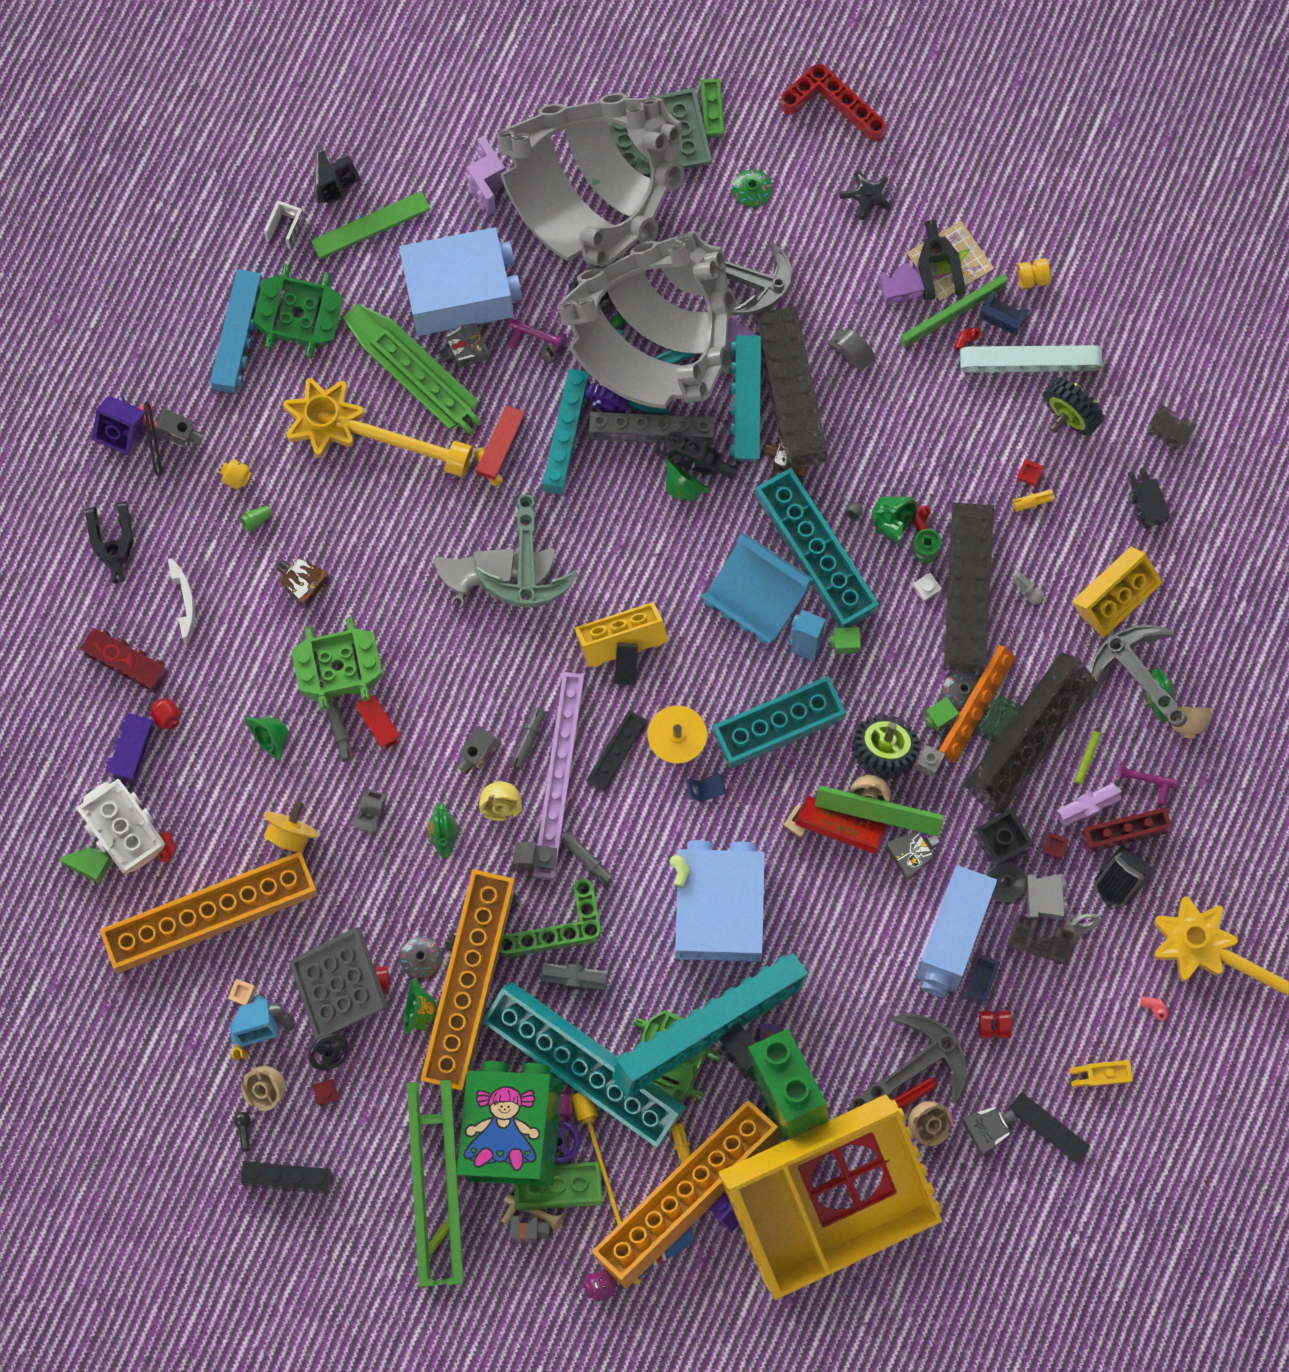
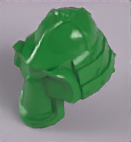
M902 496L880 497L872 509L874 526L876 527L875 532L883 534L888 540H894L897 545L901 546L902 533L913 521L917 511L915 498Z

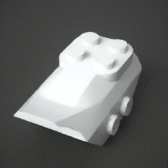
M117 779L111 784L104 782L85 795L83 803L76 807V809L86 821L87 825L84 827L90 836L96 835L99 841L96 844L103 853L108 852L122 873H129L138 870L154 859L163 849L165 843L151 824L150 820L153 818L146 808L141 810L138 806L141 802L134 792L130 794L121 781Z

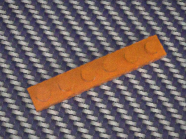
M999 645L939 749L940 752L945 754L944 757L949 762H957L1016 658L1005 646Z

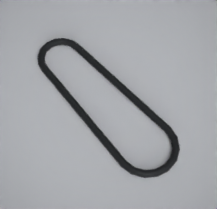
M146 401L144 403L152 464L156 476L160 478L162 476V466L151 406ZM148 411H149L150 422H151V427H152V433H153V438H154V444H155V450H156V455H157L159 473H158V471H157L156 463H155V457H154V450H153V444H152V437H151V430H150V424H149Z

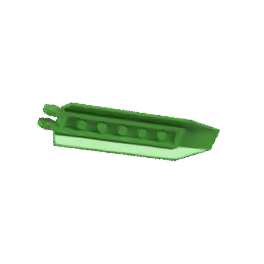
M356 304L343 316V319L361 346L446 427L451 429L459 425L463 431L471 435L473 433L472 428L463 420L468 416L475 425L480 426L482 424L481 420L472 412L479 401L392 319L360 304Z

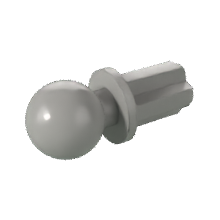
M1021 572L1013 576L1012 581L1022 590V595L1028 594L1030 603L1038 605L1043 602L1044 593L1039 588H1033L1034 582H1030Z

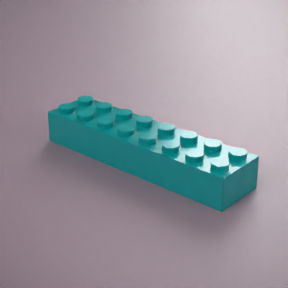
M792 468L756 487L755 497L803 572L814 579L811 583L839 628L852 627L878 612L879 603Z

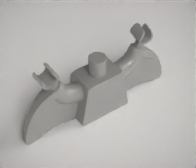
M552 548L534 553L535 585L537 586L544 581L551 570L555 551ZM514 549L474 552V558L473 556L464 559L434 558L436 570L442 581L451 590L458 593V596L453 597L451 600L452 606H454L457 599H460L461 605L459 608H463L465 605L464 596H467L470 588L481 584L474 570L476 567L489 574L501 577L502 583H517L518 553H515L514 557ZM491 594V598H492V599H498V598H496L494 595Z

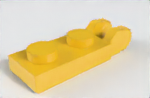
M1130 1060L1093 1063L1086 1066L1069 1068L1070 1074L1087 1072L1088 1079L1072 1081V1087L1088 1085L1093 1087L1133 1082Z

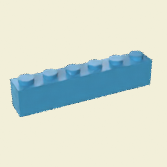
M239 269L236 271L210 381L213 390L237 394L238 387H242L243 375L241 373L242 369H245L247 366V349L250 350L252 345L251 330L254 331L256 328L253 320L263 281L261 273Z

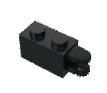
M1144 467L1140 469V476L1143 482L1137 483L1135 474L1132 471L1128 472L1127 475L1131 485L1129 498L1131 504L1136 506V517L1139 524L1142 523L1143 528L1146 529L1168 522L1170 513L1157 478L1150 480Z

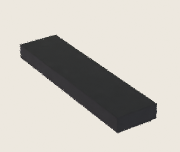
M628 710L588 776L587 783L603 792L606 791L646 725L647 719Z
M1023 1092L1018 1095L1008 1108V1110L1014 1112L1015 1116L1076 1164L1091 1147Z

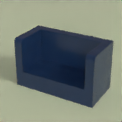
M992 291L981 311L980 319L1017 336L1028 316L1029 309L1025 308L1023 312L995 299L996 293Z
M980 954L964 999L985 1006L1001 961Z

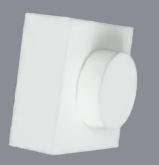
M931 573L920 578L912 585L923 602H926L942 591V588Z

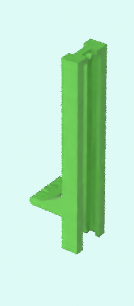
M440 1080L442 1114L421 1115L419 1082L407 1083L419 1287L464 1283L458 1179L456 1175L455 1113H453L452 1080ZM443 1123L452 1277L449 1279L433 1280L430 1277L421 1125Z

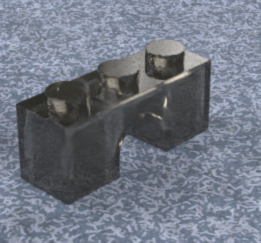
M1020 914L1016 915L1007 942L1008 946L1015 950L1032 953L1036 957L1053 960L1057 964L1069 965L1077 942V933L1058 927L1053 937L1042 938L1035 931L1037 920Z

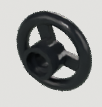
M339 1034L324 1035L312 1044L308 1053L309 1063L313 1068L320 1071L332 1070L341 1065L346 1059L349 1052V1044ZM331 1040H336V1041H339V1042L336 1043V1044H333V1042H332ZM343 1048L339 1058L331 1063L335 1052ZM315 1052L324 1057V1064L316 1062Z

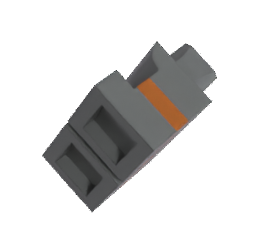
M511 1216L510 1243L536 1244L537 1239H549V1222H537V1217L531 1220V1223H520V1216Z

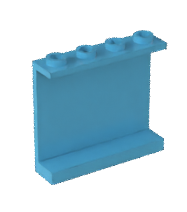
M742 533L736 540L738 541L737 546L708 591L703 593L701 598L705 600L704 603L710 608L715 609L716 607L721 610V615L726 619L737 621L739 623L738 626L744 631L755 633V638L764 644L767 642L773 643L814 579L746 533Z

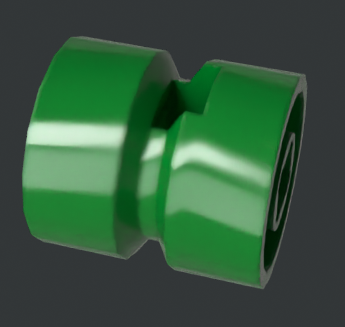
M932 529L919 531L913 545L915 559L922 563L935 561L941 547L940 535Z

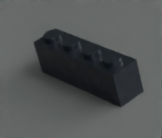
M243 1161L241 1184L245 1187L330 1194L332 1182L331 1169Z

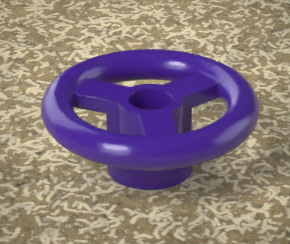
M559 1121L558 1139H562L563 1143L561 1146H557L556 1152H563L565 1156L556 1157L555 1164L570 1161L575 1157L580 1148V1136L577 1129L566 1121ZM567 1129L571 1132L574 1139L571 1151L567 1147L568 1140L565 1137Z

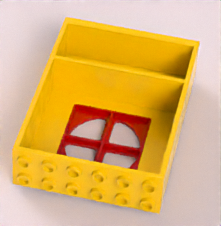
M886 1094L718 1172L763 1282L775 1300L943 1222L940 1213L943 1212L942 1208L933 1197L935 1191L932 1184L926 1179V1176H928L927 1170L923 1163H920L918 1159L921 1157L916 1145L913 1146L911 1141L913 1135L909 1127L905 1126L904 1121L906 1117L902 1109L898 1108L895 1100L891 1101ZM849 1145L865 1146L872 1149L877 1157L875 1160L856 1169L848 1170L841 1149ZM832 1153L839 1167L840 1175L817 1187H812L811 1178L816 1166L827 1154ZM881 1167L883 1175L878 1188L867 1200L861 1201L853 1182L854 1179ZM845 1184L853 1205L846 1209H832L820 1204L817 1197L828 1190Z

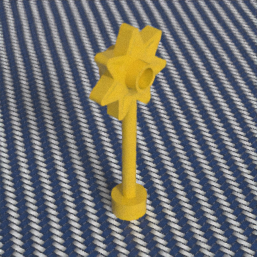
M308 378L306 380L304 399H292L283 402L284 410L295 419V422L286 433L288 441L296 442L310 439L317 458L323 456L331 441L352 447L354 442L351 433L445 461L444 471L463 478L469 467L473 452V446L453 441L450 449H446L357 421L364 417V410L361 406L345 402L347 393L345 381H340L324 391L312 378Z
M1186 896L1180 902L1177 917L1157 916L1154 920V925L1166 940L1155 951L1153 957L1156 960H1177L1179 978L1182 982H1186L1198 966L1215 976H1219L1223 971L1221 963L1223 962L1289 996V981L1228 950V948L1236 945L1238 938L1218 928L1223 913L1222 906H1215L1200 914L1191 899Z

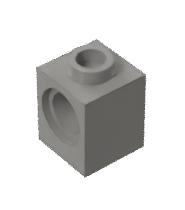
M925 745L916 763L915 770L934 779L945 754Z

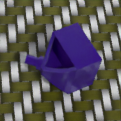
M107 396L96 409L92 440L129 456L140 443L145 411L130 405L124 396H119L117 399Z

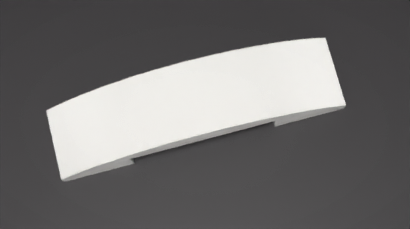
M168 559L172 582L174 585L181 584L187 616L179 618L182 639L186 644L190 642L194 630V599L181 568L173 559Z

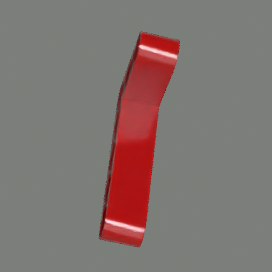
M823 64L813 65L782 94L781 109L785 114H795L819 92L867 138L872 141H880L884 137L886 124L883 118ZM820 74V75H822L823 77H822V78H816L814 75ZM806 87V88H808L809 90H808V91H802V90H800V88ZM834 87V88H836L837 90H836V91H830L829 88ZM792 100V101H794L795 103H794V104H787L786 101ZM848 100L851 104H844L843 101ZM864 114L866 117L860 118L857 115ZM873 127H878V128H880L881 130H879V131H874V130H872L871 128H873Z

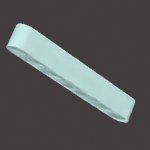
M1096 345L964 347L960 349L961 371L968 373L1098 371L1103 368L1102 347Z

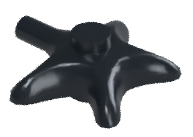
M855 171L854 177L857 182V188L839 191L840 199L852 198L859 202L860 220L866 219L874 205H878L888 211L892 208L891 204L882 195V190L888 182L887 176H883L876 182H870L860 171Z

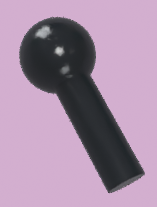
M238 1112L234 1116L233 1122L239 1128L241 1151L248 1152L250 1151L247 1127L250 1125L251 1118L246 1112Z

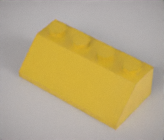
M1130 547L1084 589L1072 603L1080 616L1104 638L1163 582L1146 553Z
M654 602L574 628L588 667H597L604 662L616 660L617 643L638 644V653H640L644 649L659 647L663 643L669 642L663 620Z

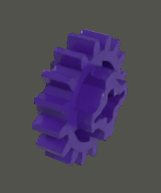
M588 385L584 396L587 398V401L592 402V406L595 409L605 413H625L629 405V401L626 398L612 392L604 385Z

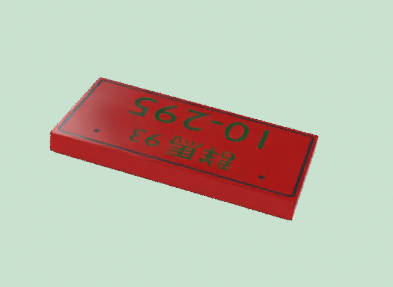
M807 795L795 825L876 854L887 827L886 823L816 807V798Z

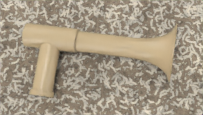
M507 1193L504 1202L510 1205L500 1222L509 1226L511 1216L516 1211L514 1195ZM540 1209L523 1210L545 1222H549L553 1229V1234L558 1231L564 1219V1213L555 1216Z

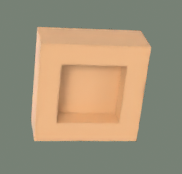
M236 979L228 999L243 1005L250 1004L258 987Z

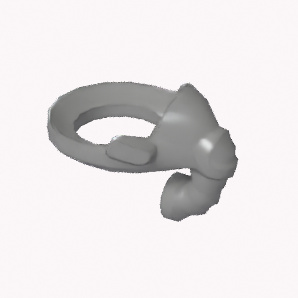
M1070 913L1065 920L1064 930L1065 933L1072 937H1079L1081 934H1088V931L1097 927L1101 920L1097 914L1088 913L1075 918L1074 914ZM1084 918H1094V920L1088 924L1079 923L1080 920Z

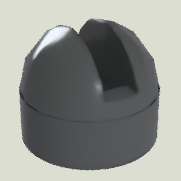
M552 345L545 346L542 350L543 360L547 363L555 362L558 358L557 349ZM547 350H551L554 356L550 357Z
M858 502L850 503L845 509V514L853 520H859L863 513L862 505Z

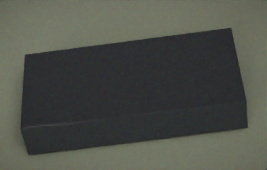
M617 643L615 684L636 685L638 644Z

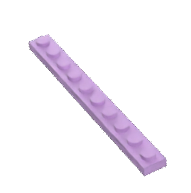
M563 672L538 845L557 848L554 871L534 868V878L555 880L584 674Z

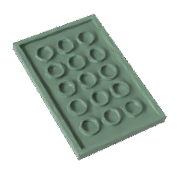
M695 88L646 97L664 99L669 113L675 119L681 121L683 132L677 162L684 169L712 164ZM608 122L612 138L625 160L639 173L650 177L651 168L649 160L634 145L626 127L615 122ZM592 178L593 185L600 183L598 180Z

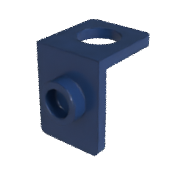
M716 774L699 781L686 779L691 800L704 802L726 793L722 774ZM692 785L695 787L696 795L693 792Z

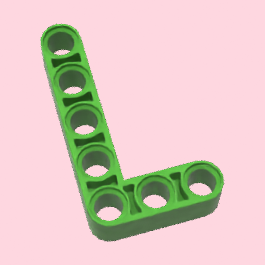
M579 879L574 885L579 922L504 935L502 944L509 942L513 946L508 951L500 948L499 954L504 958H511L597 942L601 936V928L594 889L590 880ZM581 886H587L590 890L587 894H580L578 889ZM589 906L593 909V913L585 915L582 913V909ZM589 927H594L597 933L589 936L585 931ZM567 931L576 933L575 938L571 940L566 939L564 935ZM546 935H553L555 937L552 943H545L543 938ZM530 938L534 943L530 947H525L522 945L523 940Z

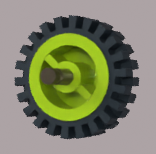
M1061 377L1055 378L1042 394L1047 407L1052 408L1050 411L1053 414L1056 413L1058 418L1052 424L1050 430L1053 433H1057L1060 427L1068 424L1070 429H1076L1077 433L1088 436L1092 435L1105 420L1103 410L1098 408L1099 404L1092 396L1089 397L1088 393L1085 390L1083 391L1078 384L1072 381L1068 382L1067 379H1062Z
M875 715L874 719L868 717L866 722L862 721L860 727H857L852 742L854 759L858 758L856 763L859 766L864 763L862 768L864 771L871 768V775H875L876 771L880 772L879 777L884 778L885 773H887L888 778H893L894 773L896 777H900L902 772L904 774L908 773L909 769L913 768L920 749L919 737L916 738L917 733L915 730L911 732L912 726L910 724L904 727V720L901 719L897 723V717L892 716V719L888 720V715H883L882 720L879 715Z

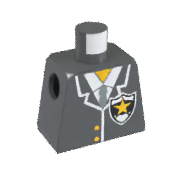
M916 831L888 842L886 850L906 882H908L933 861L934 854L931 850L940 845V842L935 835H930L924 839L920 832Z

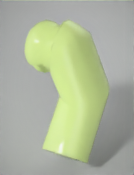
M672 856L670 865L675 867L677 871L673 884L684 888L690 869L682 856Z

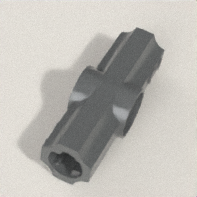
M544 963L541 982L564 985L565 988L574 990L587 988L605 991L608 972L586 969L584 966L574 964L561 966Z

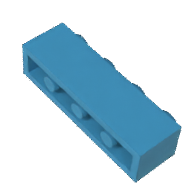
M804 610L801 611L800 615H795L791 624V640L789 643L792 645L791 652L814 662L823 643L826 619Z

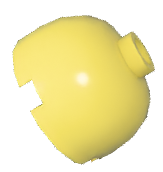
M503 781L489 784L480 795V813L483 812L485 818L494 821L507 820L505 816L513 815V818L516 817L522 810V800L519 791L512 784Z

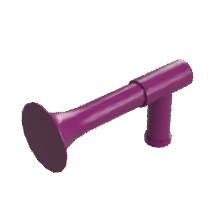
M513 319L510 328L515 329V332L508 346L516 349L522 333L553 344L557 348V353H560L566 344L567 334L554 336Z
M1123 761L1119 765L1117 782L1124 778H1131L1160 785L1161 789L1157 804L1167 805L1169 788L1176 789V779L1130 770L1125 767Z

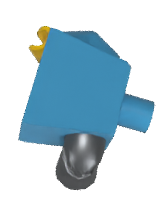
M254 996L252 1003L239 1008L236 1018L230 1025L232 1045H235L231 1052L232 1058L239 1061L240 1053L241 1058L246 1060L248 1052L241 1047L279 1037L278 1024L285 1031L293 1030L296 1026L294 1016L284 1010L282 1004H270L263 996Z

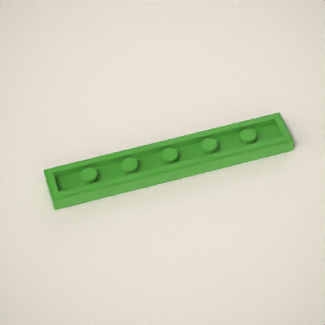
M422 191L317 237L311 240V243L321 260L430 211V207Z
M1005 274L999 276L901 335L900 343L904 348H907L987 300L992 291L996 294L1007 287L1008 278Z
M820 785L815 802L816 807L935 836H940L944 815Z

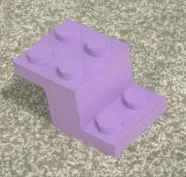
M482 136L477 139L478 161L466 167L467 175L465 177L468 181L466 185L472 195L476 194L478 198L477 203L481 210H486L488 215L496 212L495 199L492 192L504 186L500 174L505 172V167L486 137Z

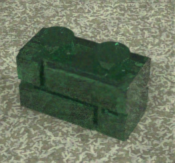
M998 695L996 700L992 698L987 708L990 713L987 718L983 716L978 725V728L981 729L979 736L1002 746L1021 709V705L1002 695Z

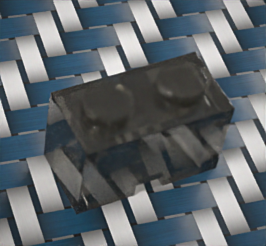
M1161 404L1149 422L1146 431L1149 432L1151 437L1166 442L1167 446L1171 449H1178L1182 452L1195 432L1197 425L1184 417L1181 420L1174 416L1176 412Z

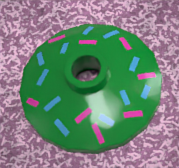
M754 169L743 171L737 175L732 187L733 195L738 203L752 208L765 204L771 197L773 189L769 177L760 170ZM754 183L756 187L751 188L749 184Z

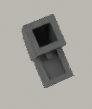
M840 329L827 342L831 349L844 355L850 366L861 371L876 358L866 341L851 329L848 331Z
M367 789L362 796L359 812L354 817L352 826L358 827V830L363 832L371 831L376 833L388 795Z
M532 842L516 843L512 868L528 871L540 868L554 871L557 848L540 846Z

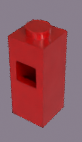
M374 694L370 696L371 699L367 701L365 696L366 701H362L361 698L358 704L355 705L357 712L384 752L401 741L400 735Z

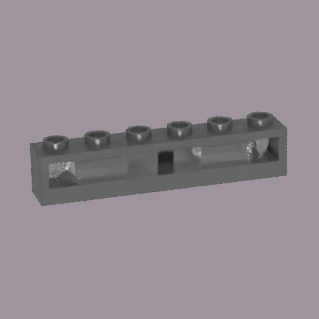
M590 412L589 437L590 440L656 443L665 438L670 432L679 431L713 446L715 418ZM670 436V440L679 442L676 436Z

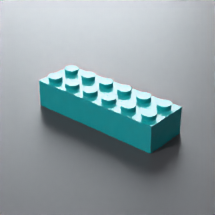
M826 676L712 726V733L729 769H732L845 720L846 711L829 676Z

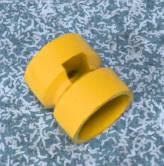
M1046 258L1034 260L1032 265L1030 262L1017 264V276L1022 290L1034 287L1035 283L1038 286L1051 284V273Z

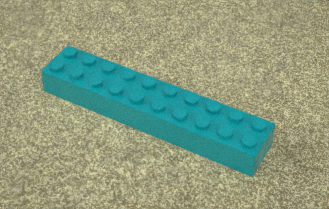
M793 953L787 957L785 955L781 956L771 967H763L755 977L749 976L745 978L737 988H729L719 999L713 998L705 1005L706 1007L701 1010L698 1008L689 1013L688 1018L683 1021L681 1019L675 1021L670 1026V1029L665 1032L663 1030L657 1032L652 1037L653 1039L647 1043L646 1041L639 1043L631 1053L625 1052L617 1058V1063L614 1067L613 1080L626 1098L717 1043L719 1038L738 1022L743 1027L801 991L808 972Z
M510 982L501 989L482 1020L485 1025L540 1064L549 1065L550 1071L656 1148L667 1139L687 1108L653 1082L626 1098L612 1078L618 1057L513 982Z

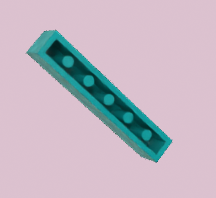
M736 335V341H732V354H736L735 362H731V374H735V382H731V394L735 395V403L731 402V415H735V423H731V435H735V443L730 445V456H734V462H759L761 336Z
M568 369L543 480L544 492L564 495L584 407V396L589 384V373L586 371Z

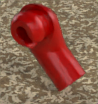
M973 327L962 330L959 333L954 349L960 352V349L964 348L966 343L977 340L981 336L980 329Z
M926 505L918 508L913 518V523L918 532L928 529L925 523L931 514V509Z
M169 831L160 834L165 845L157 857L159 861L164 863L171 861L176 851V845Z

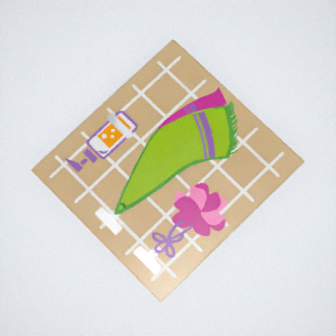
M962 221L939 233V236H945L959 253L965 286L994 269ZM924 242L906 252L916 267ZM938 248L931 249L933 253L941 252ZM945 260L938 263H930L935 295L940 301L955 292L954 282L951 283L950 263L948 264Z

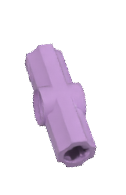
M1112 783L1096 792L1091 791L1083 794L1075 802L1059 808L1056 813L1060 823L1065 828L1081 819L1094 817L1102 809L1118 803L1122 798L1117 786Z

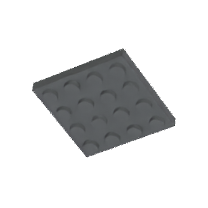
M355 927L289 961L316 1040L324 1035L340 1032L388 1008L361 927Z

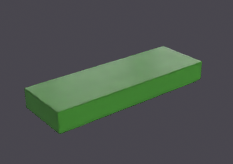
M720 78L700 80L703 124L706 137H725Z

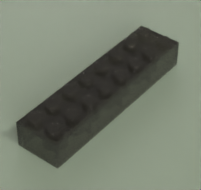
M797 307L756 314L755 326L757 335L761 336V354L785 468L827 463L828 451Z
M952 502L942 670L984 672L986 668L994 505Z
M1062 652L1059 654L964 783L965 787L985 809L999 815L1006 810L1097 686L1098 682L1079 658Z

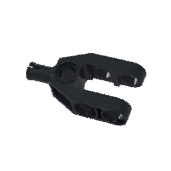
M930 220L926 221L924 226L927 239L924 240L918 260V267L924 286V300L935 299V288L930 263H938L944 260L948 264L950 263L951 283L954 282L955 295H965L966 289L959 253L945 236H939L936 220H932V224H930ZM938 248L941 252L933 253L931 249Z
M679 431L670 432L665 438L656 442L654 447L655 453L660 458L665 460L668 458L675 464L691 471L706 475L718 472L730 479H733L737 472L736 466L721 461L722 454L714 448ZM670 436H676L679 442L670 440ZM664 442V446L669 450L668 453H663L660 450L661 443ZM689 444H694L698 451L688 448ZM678 455H681L687 458L688 460L682 461L679 459Z
M126 501L116 503L119 513L118 521L122 531L121 539L109 540L102 543L96 507L85 508L90 544L105 566H110L111 581L114 584H118V579L120 583L125 581L122 564L127 563L134 543ZM111 550H119L117 554L109 555Z

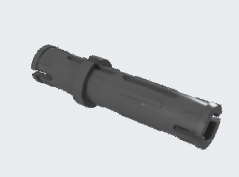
M331 699L327 700L329 709L326 711L335 737L333 740L334 744L338 747L341 762H345V759L350 761L354 759L349 743L351 739L346 733L337 699H333V702Z
M537 707L534 708L529 723L524 727L525 732L514 758L510 763V766L517 769L518 767V770H523L536 736L540 735V727L547 714L546 711L539 710Z
M568 832L563 836L564 838L561 839V842L568 847L588 868L587 871L590 874L592 873L603 886L608 885L613 880L614 876L602 865V861L596 859L572 832Z

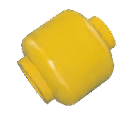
M235 459L230 460L229 464L224 462L220 474L223 475L222 482L235 489L245 488L252 474L249 472V466Z

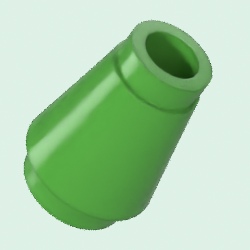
M266 505L245 512L240 517V520L246 531H255L273 514Z

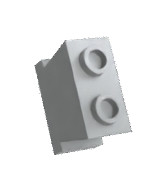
M1062 874L1036 879V875H1027L1028 921H1037L1038 917L1063 920L1064 914L1068 913L1067 901H1063V893H1066V880H1062Z

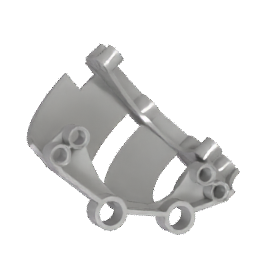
M612 93L603 96L597 102L568 107L563 104H550L538 110L539 115L505 128L497 134L500 153L511 156L514 167L500 174L514 207L535 236L555 254L567 261L583 253L586 263L603 267L614 262L632 245L655 241L658 235V224L655 221V217L668 190H677L684 180V168L677 162L683 132L681 121L675 119L669 113L664 99L628 98L623 93ZM608 122H615L626 127L634 145L649 160L651 178L639 173L625 160L612 138ZM565 130L573 157L588 183L609 205L621 213L630 216L629 219L618 225H613L601 218L581 199L570 184L558 161L551 139L552 135ZM592 178L598 180L600 183L593 185Z
M697 231L688 232L658 243L656 241H647L638 244L631 249L630 255L604 268L587 270L577 277L579 285L561 300L557 306L563 325H570L576 336L569 349L583 368L612 392L642 405L666 408L672 399H684L687 403L706 401L711 396L719 376L731 373V362H733V359L727 347L729 317L733 316L732 309L736 308V299L733 291L728 288L722 248L706 244L699 237ZM661 268L669 281L679 289L693 295L704 296L708 312L688 311L671 304L653 288L644 271ZM608 292L611 301L620 315L631 327L648 340L677 352L702 354L701 357L693 364L676 365L643 353L627 342L612 327L599 306L600 299Z

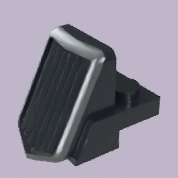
M323 149L317 151L315 159L316 203H328L329 205L347 196L344 189L361 179L349 155L341 157L330 164Z
M1121 845L1095 877V887L1103 902L1116 906L1126 905L1128 907L1156 870L1124 845Z

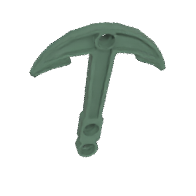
M527 494L521 495L517 502V534L519 535L517 584L502 583L501 577L489 574L479 567H476L474 570L483 587L500 601L518 607H537L551 603L565 594L574 582L577 572L574 570L563 577L553 579L549 585H535L533 554L534 499ZM522 504H527L529 507H523ZM523 522H526V523H528L529 525H528V526H525V525H523L522 523H523ZM526 596L529 600H524L522 597Z

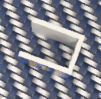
M277 200L264 229L266 241L270 242L281 215L291 217L294 221L286 237L288 249H292L305 220L303 210Z

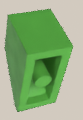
M91 847L61 856L60 858L62 865L99 884L112 863L110 857H108V852L103 853L100 848L95 850Z

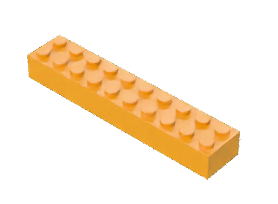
M300 851L99 929L113 969L119 974L316 897L318 894Z
M472 869L421 1081L441 1085L440 1080H452V1088L465 1091L467 1070H471L517 883L513 878Z
M747 1100L591 1251L596 1261L627 1289L725 1192L718 1172L771 1148L782 1138L779 1127Z

